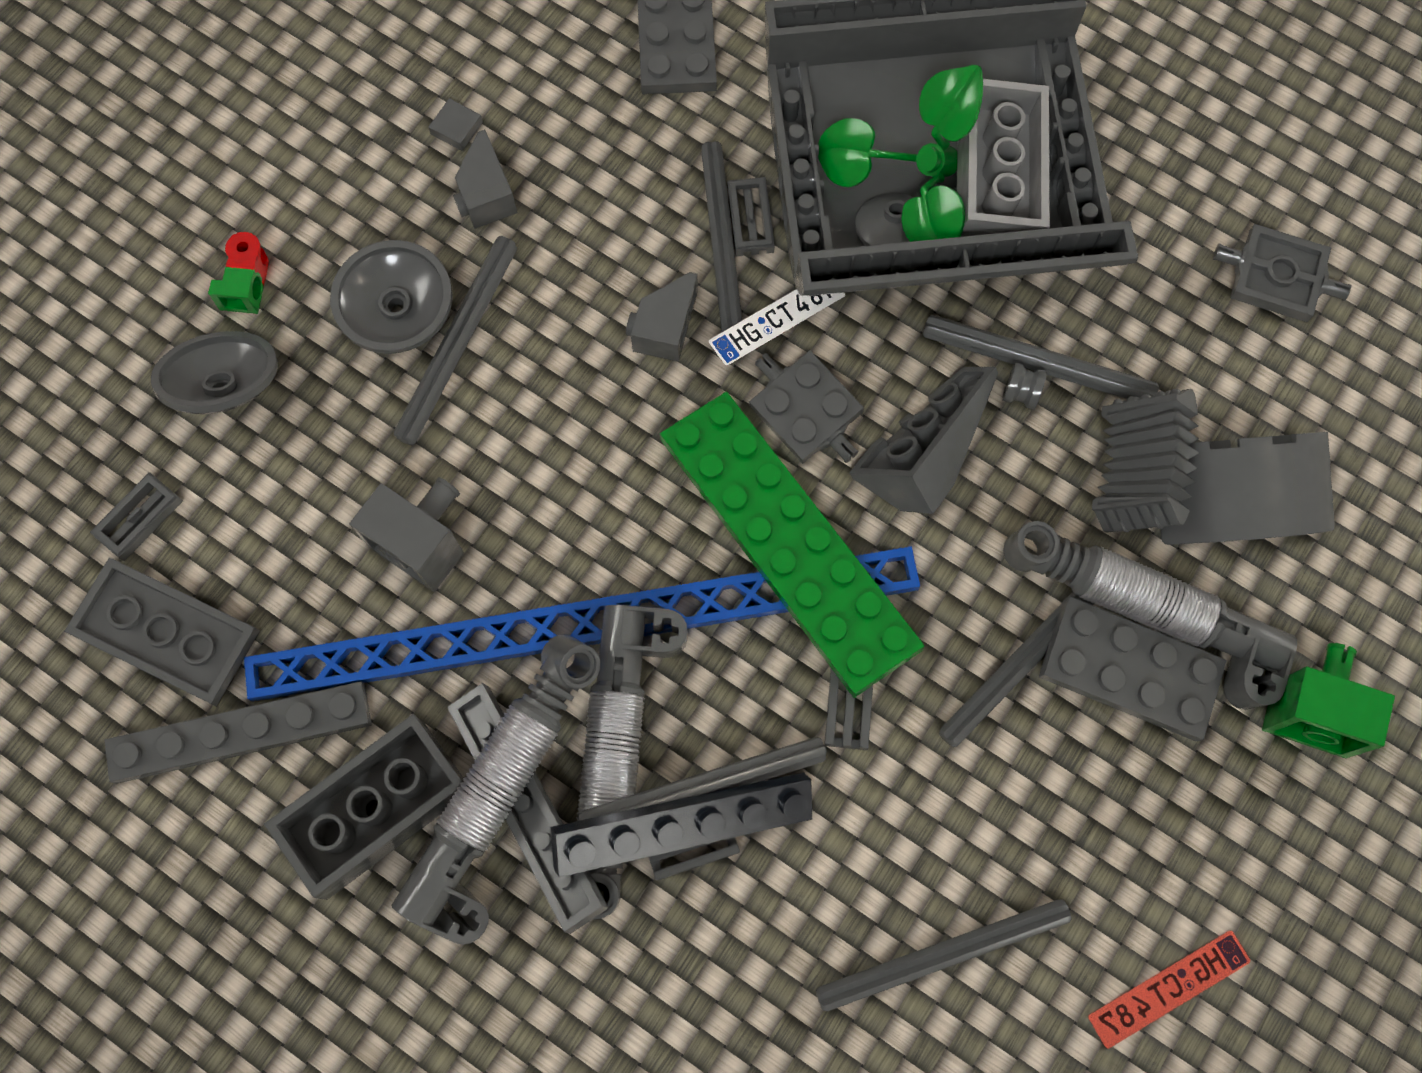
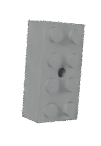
M983 79V97L978 119L971 132L958 141L957 192L961 196L965 207V223L961 237L1050 228L1049 86Z

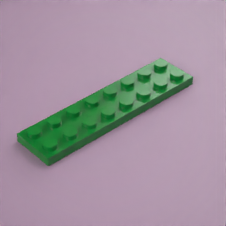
M727 391L660 433L661 442L853 698L923 651L925 645Z

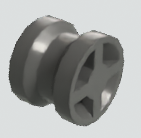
M1015 362L1009 375L1002 401L1008 403L1019 401L1026 408L1035 410L1045 384L1047 372L1042 370L1028 371L1023 364Z

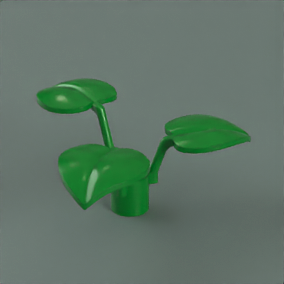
M970 65L941 71L931 77L924 85L919 98V111L922 120L934 126L931 135L937 144L929 143L924 145L918 154L873 150L875 131L870 124L861 119L846 118L832 124L824 131L818 142V159L827 177L839 186L854 187L865 181L869 176L872 167L871 157L916 162L919 171L926 176H932V178L921 187V197L911 198L903 206L901 218L906 237L910 242L961 237L965 223L963 200L954 189L948 186L935 185L938 182H944L945 177L953 175L957 170V150L950 146V141L956 142L966 137L978 119L983 97V73L981 66Z

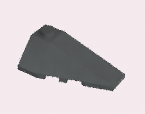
M962 367L928 396L930 404L914 416L908 413L899 421L902 428L887 441L880 437L867 449L849 472L852 479L900 511L933 514L956 482L997 378L998 371L996 367Z

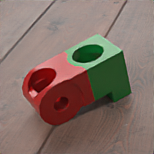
M239 232L228 239L225 245L228 259L223 279H211L208 294L219 310L258 314L269 258L255 235L249 232Z

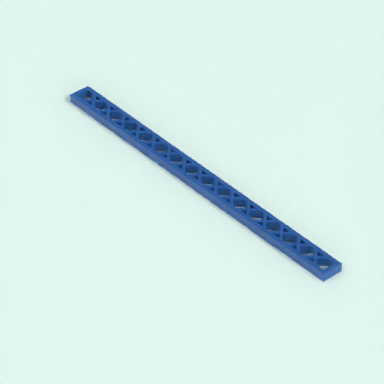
M912 546L855 556L873 580L879 584L878 586L886 596L919 590L920 582ZM903 560L907 580L893 582L880 572L887 563ZM871 565H877L875 569L870 567ZM759 572L244 657L247 699L254 702L320 691L356 682L368 683L541 654L545 644L551 638L557 636L550 631L551 627L559 617L568 616L578 623V626L570 636L587 645L600 644L602 630L591 622L600 610H604V607L608 605L640 607L642 603L650 602L658 608L678 612L687 623V629L789 611L780 600L769 603L757 595L762 586L767 583ZM733 589L745 597L737 609L728 610L716 602L723 590ZM712 592L710 596H707L704 593ZM691 595L703 603L695 616L686 617L674 608L682 597ZM670 599L668 603L663 600ZM751 602L756 605L748 607ZM710 609L714 611V613L707 614ZM582 613H587L584 617L579 615ZM540 620H545L542 624L538 622ZM527 623L537 630L527 644L518 645L508 638L517 624ZM653 623L645 624L644 636L672 632V627L668 624L663 626L661 632H654ZM498 627H503L500 631L496 629ZM586 629H587L589 632H591V633H588V634H583ZM485 630L495 637L485 651L476 652L466 645L476 631ZM456 634H461L458 638L454 636ZM444 637L453 644L443 658L433 659L424 652L434 638ZM544 637H547L549 639L546 641H542ZM418 641L416 645L411 642ZM503 643H504L506 646H508V647L500 648ZM402 644L411 650L401 665L391 666L382 659L392 645ZM376 648L374 652L369 649ZM461 650L466 653V654L458 655ZM360 651L369 657L358 672L348 673L340 667L350 652ZM334 655L331 660L326 656ZM419 657L424 660V661L416 662V661L419 659ZM318 658L327 664L315 679L306 680L298 674L308 659ZM291 662L289 666L284 663ZM377 664L382 667V668L374 669V668L377 666ZM276 665L284 671L273 686L260 688L258 667ZM335 671L340 674V675L332 676V675L335 673ZM292 679H295L297 681L294 683H290Z

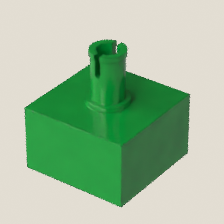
M1329 643L1326 646L1327 651L1322 671L1306 666L1289 675L1285 692L1281 699L1275 704L1267 706L1262 731L1347 759L1384 747L1395 695L1350 681L1352 665L1357 653L1356 649L1349 646L1347 651H1344L1345 644Z

